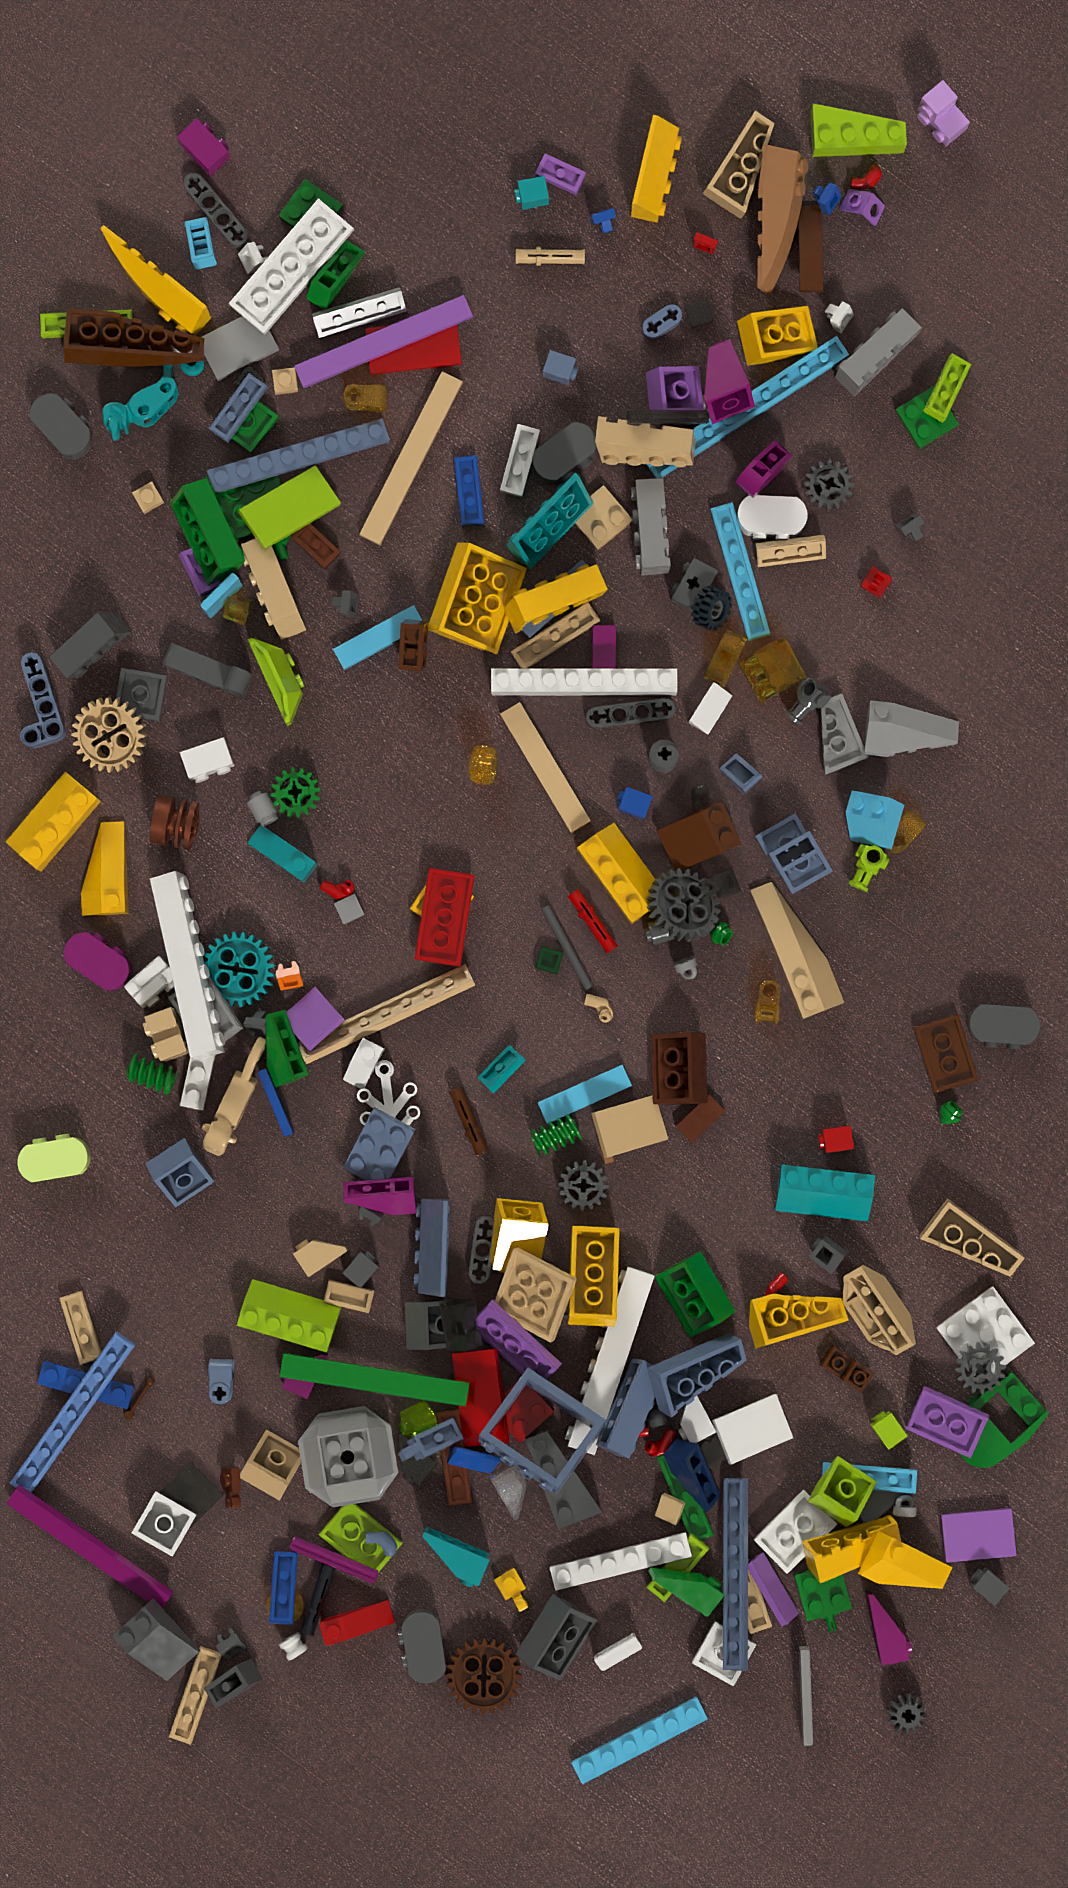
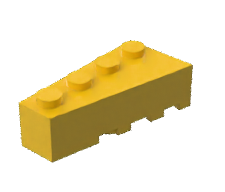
M588 564L583 565L570 575L568 572L562 573L555 577V581L550 583L544 580L534 585L535 588L527 591L524 588L515 592L514 597L504 608L514 632L522 631V628L529 622H532L533 626L542 622V620L549 617L550 613L553 616H557L570 608L569 605H573L575 608L602 596L608 589L597 564L591 567Z
M889 1515L802 1541L807 1567L819 1583L861 1567L878 1531L901 1541L898 1524Z

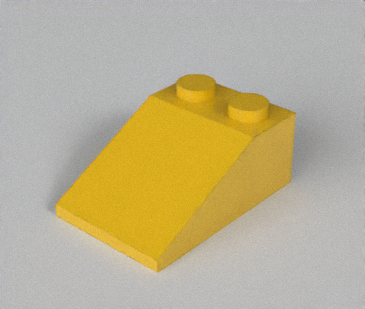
M808 306L750 313L737 321L747 366L808 354L818 348Z

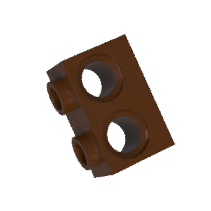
M405 619L401 623L398 669L422 671L426 667L429 621Z

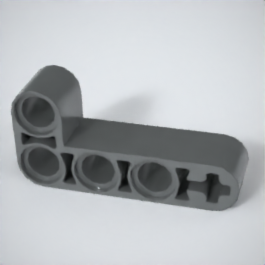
M170 643L162 665L243 699H245L253 680L252 674L236 666L230 667L173 643Z

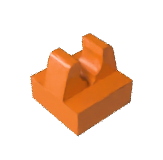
M295 961L291 962V968L284 969L283 964L278 965L276 976L281 991L303 986L301 972Z

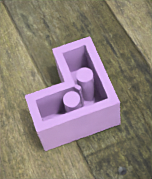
M942 80L922 97L916 113L918 114L919 121L924 126L928 125L933 131L934 138L939 143L942 142L945 146H948L967 130L970 121L955 105L958 99L957 95Z

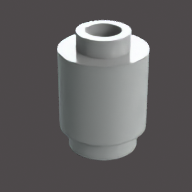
M258 791L248 797L250 801L247 802V805L256 822L260 823L262 827L278 819L276 815L277 810L267 792L262 794L261 791Z

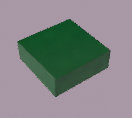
M541 946L535 968L557 975L564 952Z

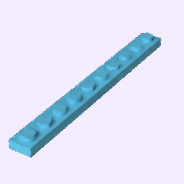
M837 336L752 390L754 408L712 424L709 418L692 429L696 439L694 457L848 358L849 353ZM646 464L655 479L663 478L678 468L674 465L657 467Z

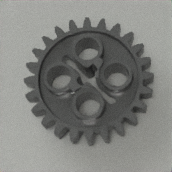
M680 868L675 872L670 869L666 874L662 873L652 883L653 885L649 888L648 892L650 894L646 900L650 901L647 909L653 910L649 917L657 918L654 925L661 924L663 926L661 929L662 933L668 930L669 938L677 934L678 941L684 936L687 942L692 938L697 941L701 936L705 937L715 927L714 924L719 920L717 915L721 912V910L716 908L720 901L713 899L717 892H710L713 885L706 886L704 884L706 881L705 877L699 880L697 872L690 876L689 869L683 874Z

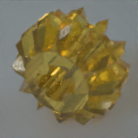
M481 745L476 746L472 750L469 775L473 783L491 785L494 782L499 765L496 749Z

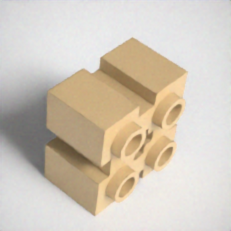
M170 1007L144 1017L146 1022L143 1023V1027L147 1037L153 1038L154 1044L151 1045V1049L155 1058L167 1062L189 1054L186 1036L175 1008Z

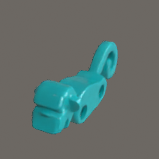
M204 359L203 361L196 362L194 366H190L188 363L180 364L181 370L188 376H197L204 369ZM163 365V377L157 383L135 393L126 405L110 402L104 406L102 410L104 426L110 431L113 441H117L120 438L121 429L124 430L125 434H129L130 423L145 428L154 425L176 403L179 393L177 384L172 378L173 365ZM151 418L150 422L144 423V420Z

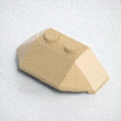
M862 1265L843 1277V1304L870 1343L891 1351L895 1355L916 1344L911 1315L885 1276Z

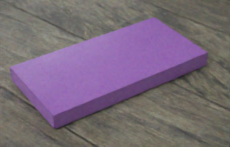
M493 1299L468 1324L493 1348H497L498 1353L522 1375L527 1368H530L547 1379L562 1364Z

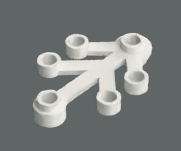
M382 1060L376 1064L375 1072L381 1078L384 1105L374 1098L368 1089H360L357 1093V1098L360 1102H366L373 1109L376 1107L395 1118L409 1098L417 1093L418 1089L414 1083L405 1084L402 1094L393 1103L390 1077L394 1073V1066L391 1062ZM387 1065L389 1068L388 1073L382 1074L380 1067ZM408 1085L414 1086L415 1091L413 1094L406 1092ZM366 1091L369 1095L368 1099L362 1100L360 1093ZM417 1106L408 1107L402 1122L410 1125L413 1120L419 1118L420 1109ZM410 1109H417L418 1114L416 1117L409 1115ZM364 1112V1113L361 1114V1116H360V1122H361L363 1125L366 1124V1123L363 1121V1116L366 1115V1114H369V1115H370L371 1112Z

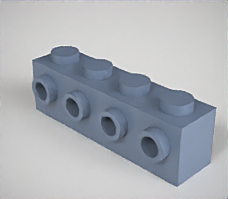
M631 1359L606 1419L605 1427L597 1440V1446L624 1458H630L631 1454L635 1451L636 1441L640 1432L644 1429L646 1417L654 1405L655 1394L647 1369L653 1366L652 1364L641 1359Z

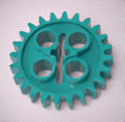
M237 932L232 933V938L228 934H224V941L216 938L217 946H208L212 952L211 954L204 953V956L208 958V961L204 962V964L208 967L210 977L226 1002L229 1000L231 1007H235L237 1001L239 1007H244L245 1000L249 1005H253V998L259 1001L262 1000L259 993H269L265 988L266 985L273 986V983L269 981V977H276V974L270 972V969L275 968L276 965L270 964L269 961L274 958V955L266 954L270 947L262 948L263 940L260 939L255 943L256 935H251L247 939L246 932H242L240 938ZM228 950H231L234 954L233 960L228 963L225 960V953ZM253 953L256 957V962L253 966H249L247 958ZM219 965L257 970L258 974L220 969ZM224 973H228L230 976V981L227 985H223L221 982V976ZM249 976L252 979V986L246 989L243 981Z

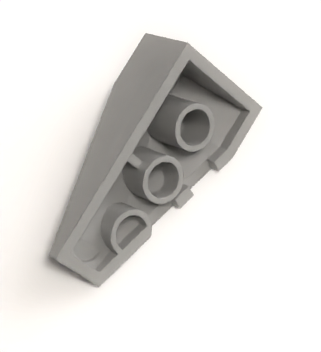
M870 700L866 715L864 754L889 757L894 756L895 753L905 751L911 753L916 752V749L927 747L933 749L958 744L959 721L895 703Z

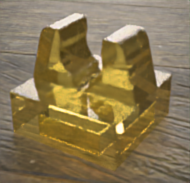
M236 594L227 597L223 618L245 625L248 619L250 599L246 598L245 602L239 601Z

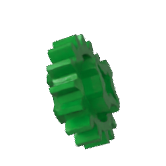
M293 767L290 774L283 770L284 777L276 776L278 784L271 785L276 792L270 794L271 798H277L273 805L275 807L281 805L279 812L282 814L288 811L287 816L291 818L293 813H296L297 818H300L301 812L308 816L309 808L316 809V806L313 804L314 801L318 802L321 800L316 796V793L321 792L320 788H315V785L319 783L318 780L311 781L310 779L313 774L309 772L307 775H304L303 768L299 770V773H296ZM299 778L308 782L310 787H303L299 783ZM290 780V784L286 789H281L283 784ZM295 785L299 791H302V793L298 794L297 802L294 796L290 795L291 792H294ZM306 797H310L307 804L302 806L303 800ZM282 799H289L292 802L293 808L285 805Z

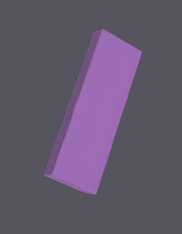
M764 1552L757 1554L748 1562V1570L781 1626H784L795 1618L799 1612Z

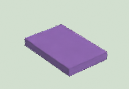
M924 1386L906 1429L971 1458L989 1418V1414Z
M1011 1508L941 1514L946 1563L1016 1556Z

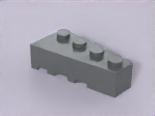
M548 1429L527 1436L525 1440L534 1464L557 1478L569 1460ZM576 1470L573 1471L558 1494L549 1492L546 1489L544 1490L558 1529L602 1513L601 1507Z

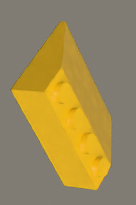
M457 543L434 607L428 630L497 655L509 622L504 608L514 597V593L520 590L527 568L471 543Z

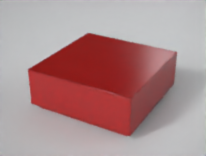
M696 232L693 247L709 254H714L718 240Z

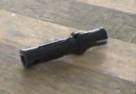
M324 1563L321 1564L310 1603L305 1607L307 1612L300 1629L302 1633L311 1636L315 1635L319 1618L323 1616L324 1611L322 1608L336 1568Z

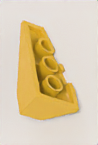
M124 821L101 822L81 891L82 916L129 914Z

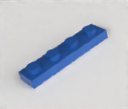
M45 1360L37 1384L72 1394L87 1372ZM111 1379L97 1401L128 1409L135 1386Z

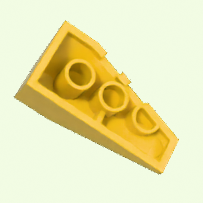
M770 1294L750 1300L749 1329L755 1348L849 1321L842 1298Z
M878 1531L858 1574L878 1584L943 1589L953 1567Z

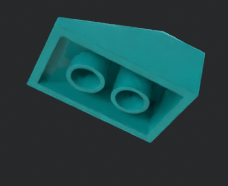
M425 1526L422 1537L454 1575L460 1578V1583L468 1587H473V1585L479 1586L489 1563L490 1553Z

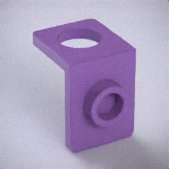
M854 189L847 191L840 206L842 211L863 215L872 225H877L885 208V205L873 193ZM876 204L877 211L872 217L870 210L872 205Z

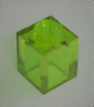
M425 1400L400 1412L399 1428L403 1435H408L410 1439L437 1425L436 1416Z

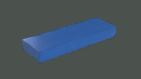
M477 455L454 457L461 527L484 525Z
M263 1069L259 1071L258 1075L283 1135L289 1136L294 1134L279 1094L272 1082L269 1070Z
M274 1551L269 1624L293 1625L298 1563L297 1552Z

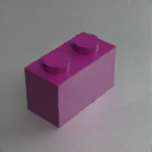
M196 118L177 136V139L183 149L212 176L230 159L229 146L222 138L217 140L212 135L214 131L205 121L201 123Z

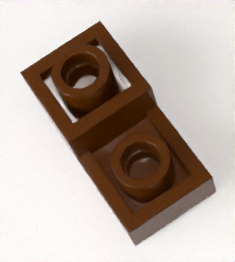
M833 1345L819 1364L861 1393L874 1375L872 1371Z

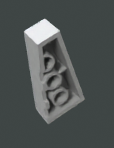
M903 308L898 313L893 311L886 318V324L881 329L877 327L869 335L870 339L864 344L861 343L852 352L853 354L847 360H843L836 368L838 371L835 378L854 397L920 333L922 327Z
M663 478L636 480L635 487H631V499L636 501V510H632L633 524L638 523V532H634V544L639 546L640 555H636V569H641V575L669 574L671 565L670 558H668L669 541L668 537H666L667 517L665 514Z

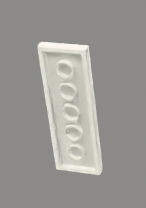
M318 198L229 302V305L265 335L351 235L354 228Z

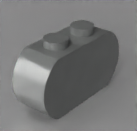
M44 394L38 397L31 406V421L64 458L74 460L85 456L93 444V435L88 428L91 424L82 414L78 417L73 412L75 407L67 398L62 400L57 394Z
M571 423L536 449L533 455V468L536 476L544 483L555 485L561 481L565 483L574 474L573 472L580 467L582 469L588 467L593 462L592 458L596 453V436L593 430L583 423Z
M982 1004L970 1012L967 1019V1029L970 1036L976 1042H983V1047L997 1048L998 1044H1007V1049H1021V1045H1028L1036 1039L1040 1031V1021L1035 1011L1029 1007Z
M416 1609L405 1617L402 1630L398 1631L400 1645L404 1644L405 1654H402L403 1668H408V1674L413 1680L428 1684L440 1679L446 1670L447 1663L440 1618L435 1612L428 1609Z

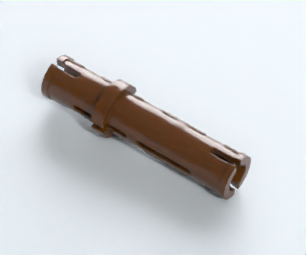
M461 1086L449 1091L466 1131L464 1135L466 1138H469L475 1156L489 1151L481 1133L483 1129L477 1124L463 1087Z

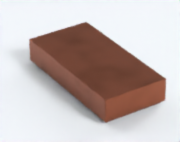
M709 1094L707 1095V1103H699L676 1125V1128L693 1143L725 1110Z

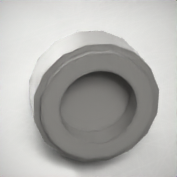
M689 956L675 962L674 968L676 973H680L683 978L690 980L697 975L696 966L698 963L694 956ZM689 969L691 970L690 974L686 973Z
M910 1495L899 1496L893 1506V1515L897 1517H915L917 1515V1507L914 1506V1499ZM903 1501L909 1502L908 1505H901Z

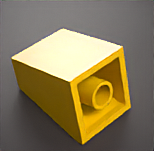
M496 1199L490 1252L493 1270L505 1273L512 1251L516 1247L542 1259L548 1221L541 1202Z

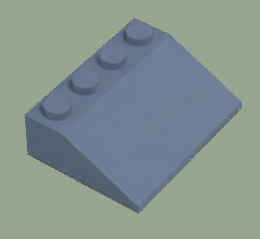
M421 1199V1204L417 1203L416 1218H421L420 1227H416V1241H420V1250H415V1264L419 1265V1274H414V1288H418L419 1294L445 1297L447 1294L450 1199Z

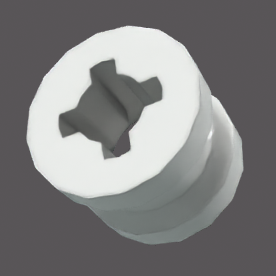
M299 1632L292 1634L279 1644L280 1648L284 1649L287 1653L286 1658L288 1661L296 1658L308 1649V1646L302 1643Z

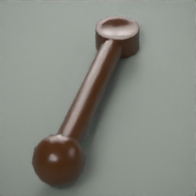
M152 1377L146 1379V1385L132 1407L124 1413L126 1420L133 1418V1412L149 1387L154 1385L155 1380Z

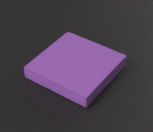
M316 987L286 1012L294 1034L309 1051L344 1021V1018Z

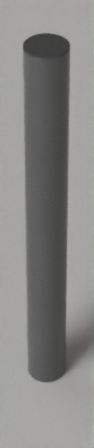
M550 905L545 906L541 910L584 989H590L593 987L590 978Z

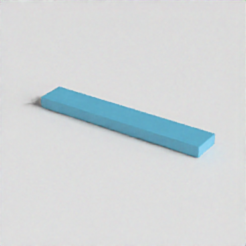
M733 502L710 508L747 640L752 641L770 636V630Z

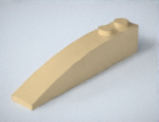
M770 882L750 890L800 1019L802 1020L843 1004L844 1000L827 958L774 884Z

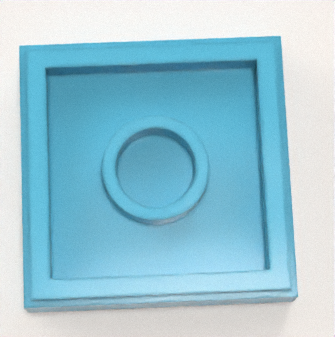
M231 573L200 604L210 619L243 587L241 581L234 573Z

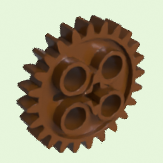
M484 1636L482 1643H479L477 1638L474 1637L473 1645L465 1641L466 1649L457 1647L459 1656L451 1655V1659L455 1663L447 1664V1667L453 1670L446 1673V1677L452 1679L447 1683V1687H454L450 1695H458L456 1704L462 1701L465 1702L464 1710L472 1706V1714H475L479 1708L482 1715H484L486 1709L489 1708L490 1712L494 1714L496 1706L502 1711L503 1702L511 1704L509 1696L517 1697V1693L513 1688H521V1684L516 1681L522 1678V1674L516 1673L517 1670L521 1669V1664H514L518 1656L510 1657L512 1648L504 1650V1641L499 1645H495L496 1638H493L491 1643H487V1638ZM482 1655L487 1656L486 1674L490 1675L486 1678L485 1697L481 1695L482 1678L477 1676L482 1673ZM469 1658H475L478 1660L479 1666L475 1669H470L467 1667L466 1661ZM497 1658L502 1661L503 1665L499 1669H493L489 1662ZM469 1682H475L479 1689L471 1693L466 1690L465 1686ZM497 1682L501 1684L502 1690L499 1693H493L489 1689L490 1684Z

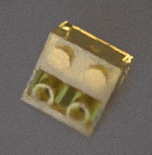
M785 637L768 643L738 663L760 704L806 678Z

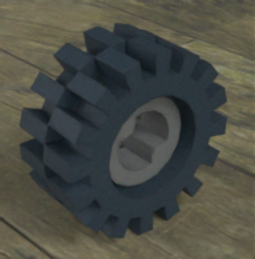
M709 585L702 588L703 592L699 591L697 593L698 598H694L696 603L692 605L691 609H694V611L691 612V616H693L692 620L696 625L716 631L718 627L722 628L724 626L723 622L728 620L726 616L731 614L729 608H732L730 603L732 598L729 597L730 594L727 591Z

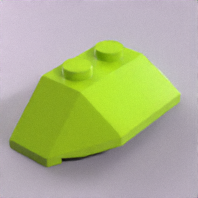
M249 638L248 642L286 725L289 726L293 722L303 696L301 690L304 687L303 681L299 674L294 675L291 667L295 666L290 653L285 655L282 648L255 638Z

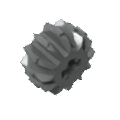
M907 1693L905 1700H903L901 1695H898V1704L895 1701L890 1702L891 1706L895 1709L887 1710V1714L893 1716L888 1722L890 1725L895 1724L894 1730L896 1732L903 1728V1734L908 1735L909 1728H911L912 1732L916 1734V1725L921 1728L925 1726L920 1719L928 1718V1715L923 1713L926 1706L925 1704L919 1705V1697H915L912 1700L910 1693ZM907 1709L912 1713V1716L908 1715L909 1719H905L902 1715L903 1712L906 1713L905 1710Z

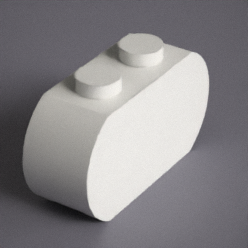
M749 495L739 506L737 520L740 530L747 536H753L752 539L766 540V537H776L777 541L794 538L801 533L807 521V509L798 497L756 495L752 498Z

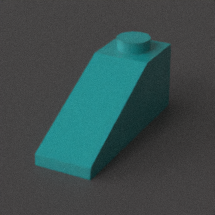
M261 825L248 842L250 846L303 883L306 882L318 865L308 856Z

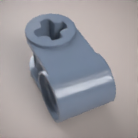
M234 1359L209 1360V1398L215 1404L227 1403L232 1398L235 1371ZM220 1387H222V1391H226V1396H223L222 1400H220L219 1395H216V1391L220 1390Z

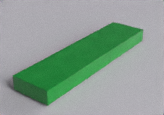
M664 1455L657 1456L672 1496L686 1502L681 1518L688 1535L693 1533L700 1540L714 1536L704 1510L671 1473Z

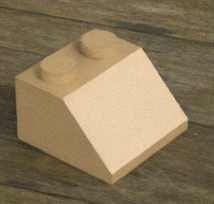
M266 1429L245 1464L240 1478L280 1501L301 1464L299 1448Z

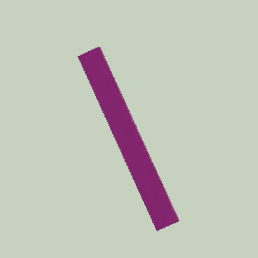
M18 1485L8 1500L7 1505L145 1601L149 1602L154 1598L163 1608L173 1594V1591L21 1485Z

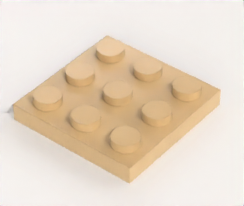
M516 1247L512 1251L495 1302L524 1329L551 1343L556 1338L577 1278Z

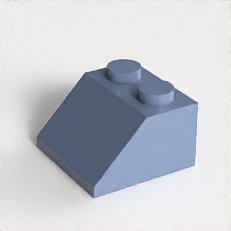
M185 1138L146 1163L154 1182L175 1207L214 1183L212 1176Z

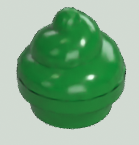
M725 922L715 923V927L710 931L711 940L715 944L723 946L730 941L733 931L730 929V925Z
M952 1101L943 1103L940 1109L941 1124L958 1123L963 1114L962 1109Z

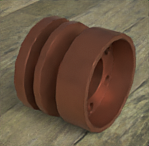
M159 795L151 822L150 843L166 846L170 836H173L175 848L180 847L183 838V848L190 850L199 828V803L192 801L189 811H187L188 802L183 800L179 809H175V798Z

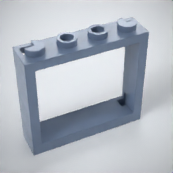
M527 1368L479 1434V1442L481 1443L480 1445L486 1448L487 1452H495L501 1456L500 1460L506 1465H514L520 1469L519 1472L529 1480L535 1479L540 1483L539 1486L543 1490L546 1489L549 1492L558 1494L604 1429L606 1419L530 1368ZM526 1385L591 1428L557 1478L491 1435Z

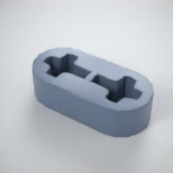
M667 305L647 318L642 326L643 335L649 340H656L678 326L682 320L681 309L676 305ZM668 311L677 313L675 321L668 319L664 322V319L668 316ZM658 323L661 324L657 327V333L654 334L653 331H647L649 329L648 324H651L652 326H655Z

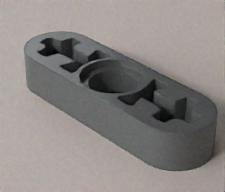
M489 1216L480 1217L475 1224L469 1277L477 1284L486 1282L490 1275L492 1239L491 1242L486 1239L477 1240V1235L482 1236L483 1229L479 1228V1224H483L484 1220H489V1224L494 1227V1219ZM493 1228L487 1231V1237L493 1236ZM480 1243H485L489 1246V1253L484 1257L476 1253V1246ZM474 1258L482 1261L488 1260V1265L483 1263L482 1271L486 1272V1276H482L481 1280L476 1279V1275L473 1274V1270L478 1268V1262H473Z

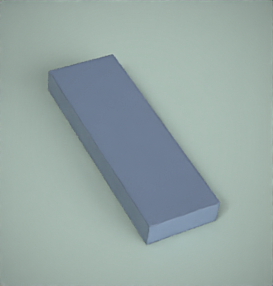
M248 373L210 425L209 430L229 443L268 389V386Z

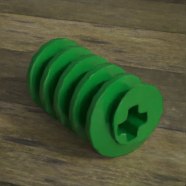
M135 1053L129 1063L126 1077L128 1076L130 1083L137 1079L139 1086H142L146 1081V1088L151 1089L155 1084L156 1092H160L164 1087V1094L168 1095L172 1091L178 1070L173 1074L172 1066H169L165 1071L164 1063L162 1062L156 1068L155 1060L153 1059L149 1064H146L145 1056L140 1061H137V1054Z
M568 1114L565 1115V1123L560 1118H557V1126L552 1122H548V1130L541 1125L539 1134L534 1129H531V1139L539 1157H541L540 1150L548 1155L550 1146L554 1151H557V1143L566 1147V1139L572 1144L575 1143V1136L583 1140L575 1120Z

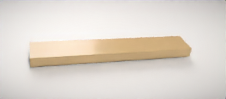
M519 702L500 713V716L570 833L591 822L521 703Z

